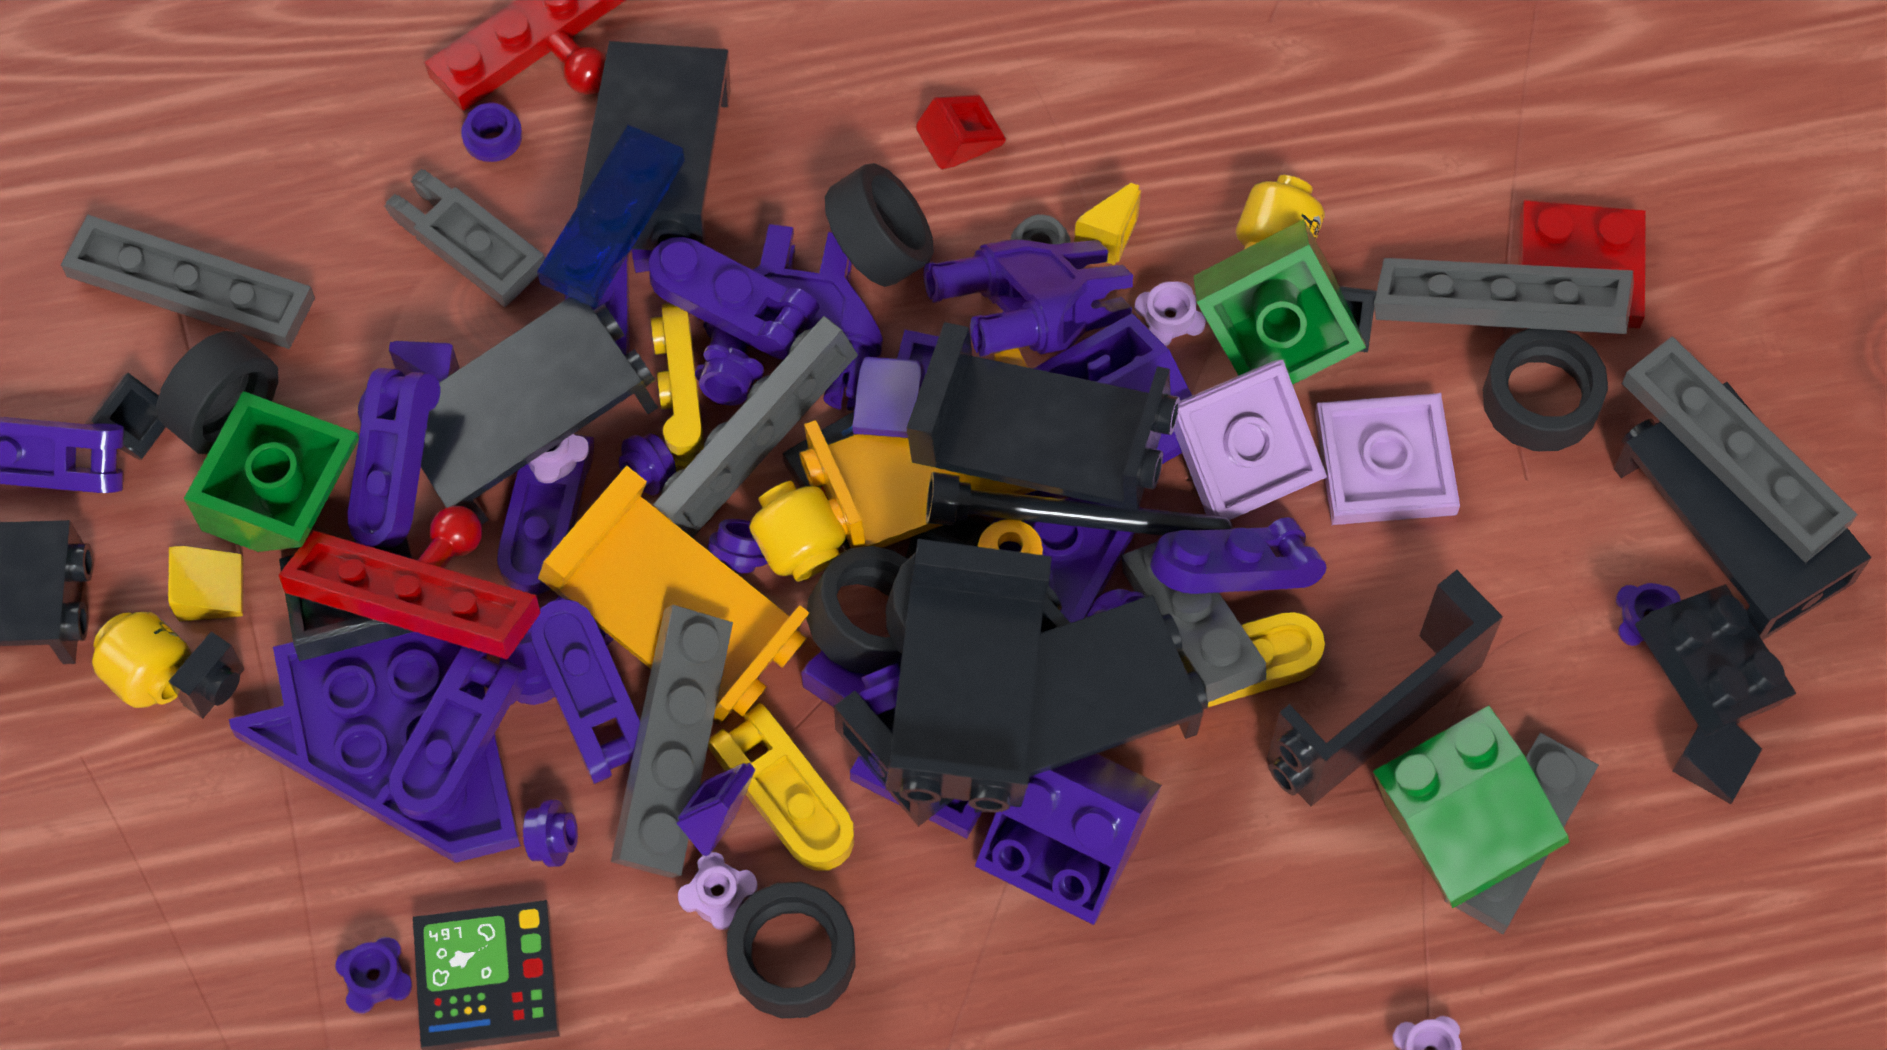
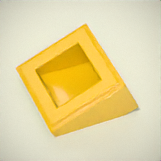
M1128 184L1080 216L1075 223L1074 242L1098 240L1108 249V262L1106 263L1115 265L1116 262H1119L1138 220L1141 197L1139 185Z
M188 546L169 547L168 600L179 622L243 616V557L241 554Z

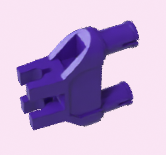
M769 224L761 263L753 271L788 289L794 287L804 290L818 302L820 307L818 313L810 325L799 328L795 334L796 337L802 332L812 329L823 316L842 329L858 355L825 391L823 399L829 406L841 410L844 389L847 387L846 397H849L847 411H854L859 371L863 358L879 357L883 348V338L871 313L849 284L853 264L840 248L833 233L828 232L820 273L792 270L795 256V245H792L793 227ZM767 309L761 319L765 322L775 321L778 314ZM704 321V329L708 337L711 338L710 345L735 348L746 353V348L749 346L748 343Z
M1005 240L981 245L975 251L973 257L940 263L931 262L925 264L924 267L925 289L933 303L940 302L943 299L981 293L982 296L988 298L993 304L996 303L1003 311L1002 313L972 317L970 322L971 340L976 353L979 352L980 357L987 356L990 353L1029 346L1031 350L1037 351L1039 354L1066 350L1074 345L1085 332L1112 325L1132 313V307L1122 297L1106 301L1098 300L1105 298L1112 290L1133 287V274L1124 265L1083 269L1089 264L1108 262V249L1098 240L1053 245L1028 240Z

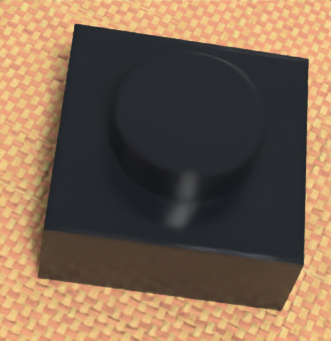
M210 632L168 682L182 705L204 719L215 705H222L233 695L239 685L240 674L245 669L232 645L213 632Z

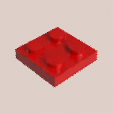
M1524 200L1520 210L1519 265L1633 271L1634 289L1627 328L1640 329L1645 319L1646 210Z

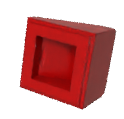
M979 94L933 98L916 124L918 134L941 170L953 168L1003 146L1007 140Z

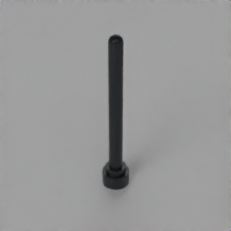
M932 472L927 493L926 523L953 526L955 520L967 521L968 515L1160 536L1181 530L1233 529L1232 522L1222 516L1140 507L1136 512L1094 502L971 489L970 482L959 481V475Z

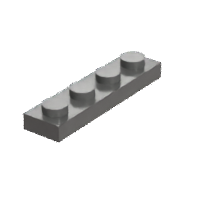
M87 215L61 263L65 275L69 278L287 349L291 348L315 300L311 286L91 215Z
M1384 258L1374 301L1376 320L1627 334L1634 289L1633 271Z
M823 316L812 329L802 332L791 345L789 355L772 374L761 378L754 384L747 396V401L728 422L718 425L709 434L704 449L685 469L677 471L668 479L662 489L661 496L653 504L657 510L693 538L857 357L858 354L842 329Z
M1673 336L1626 372L1622 384L1805 563L1850 527L1858 514Z
M671 605L664 609L611 857L612 863L669 878L682 874L689 838L676 822L679 820L678 816L700 787L733 622L676 605Z

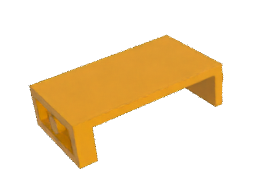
M1018 348L1005 350L994 355V361L1028 368ZM816 420L804 424L808 450L799 453L804 472L811 486H823L832 511L844 528L846 539L851 548L863 546L883 548L942 526L926 523L927 493L932 472L959 475V481L970 482L971 489L1021 495L1036 491L1031 488L912 463L908 438L856 434L827 445Z
M626 466L544 560L538 579L563 599L576 601L586 607L600 629L650 669H652L664 609L671 605L733 622L713 720L720 725L732 709L743 717L767 687L758 679L772 661L783 668L807 637L800 633L798 629L809 615V612L799 605L791 616L787 615L642 498L641 495L647 481Z

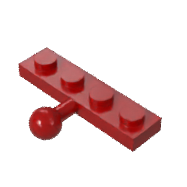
M515 0L426 60L424 64L427 73L437 86L462 111H465L539 59L552 52L564 64V78L572 90L583 95L598 93L606 56L598 49L592 47L580 48L571 38L626 0Z
M449 506L435 515L430 526L432 542L418 561L313 531L303 546L299 548L279 573L282 587L287 594L507 660L541 614L537 597L534 594L445 569L453 557H462L470 554L481 541L482 525L479 518L473 511L463 506Z

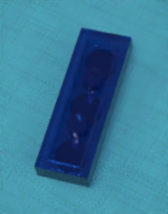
M628 125L538 269L537 273L540 284L596 308L685 162L683 148Z

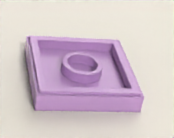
M1283 360L1272 361L1180 401L1174 432L1206 515L1222 516L1231 520L1327 477Z
M1441 393L1317 403L1315 418L1322 464L1327 475L1325 484L1332 525L1457 515L1460 502Z

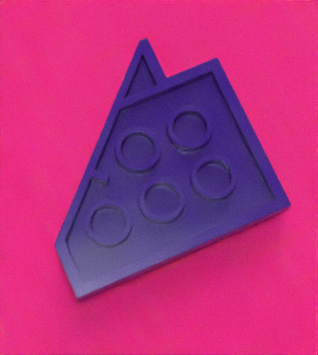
M411 632L300 662L293 642L274 646L273 651L284 706L229 719L230 728L236 738L455 863L521 847L496 733H494L456 803L446 814L439 818L426 821L409 818L399 810L390 793L389 777L392 768L463 646L417 632ZM475 683L472 687H469L467 694L483 700L486 695V688Z

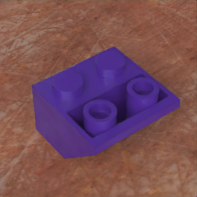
M1133 313L1033 368L1149 393L1156 368L1159 366L1170 369V393L1172 396L1179 397L1180 401L1192 396L1170 350ZM1174 431L1172 435L1161 434L1157 450L1163 451L1162 464L1182 453Z
M1094 754L1029 777L1022 806H1010L1006 811L996 812L975 867L1094 925L1140 839L1162 785L1099 754Z

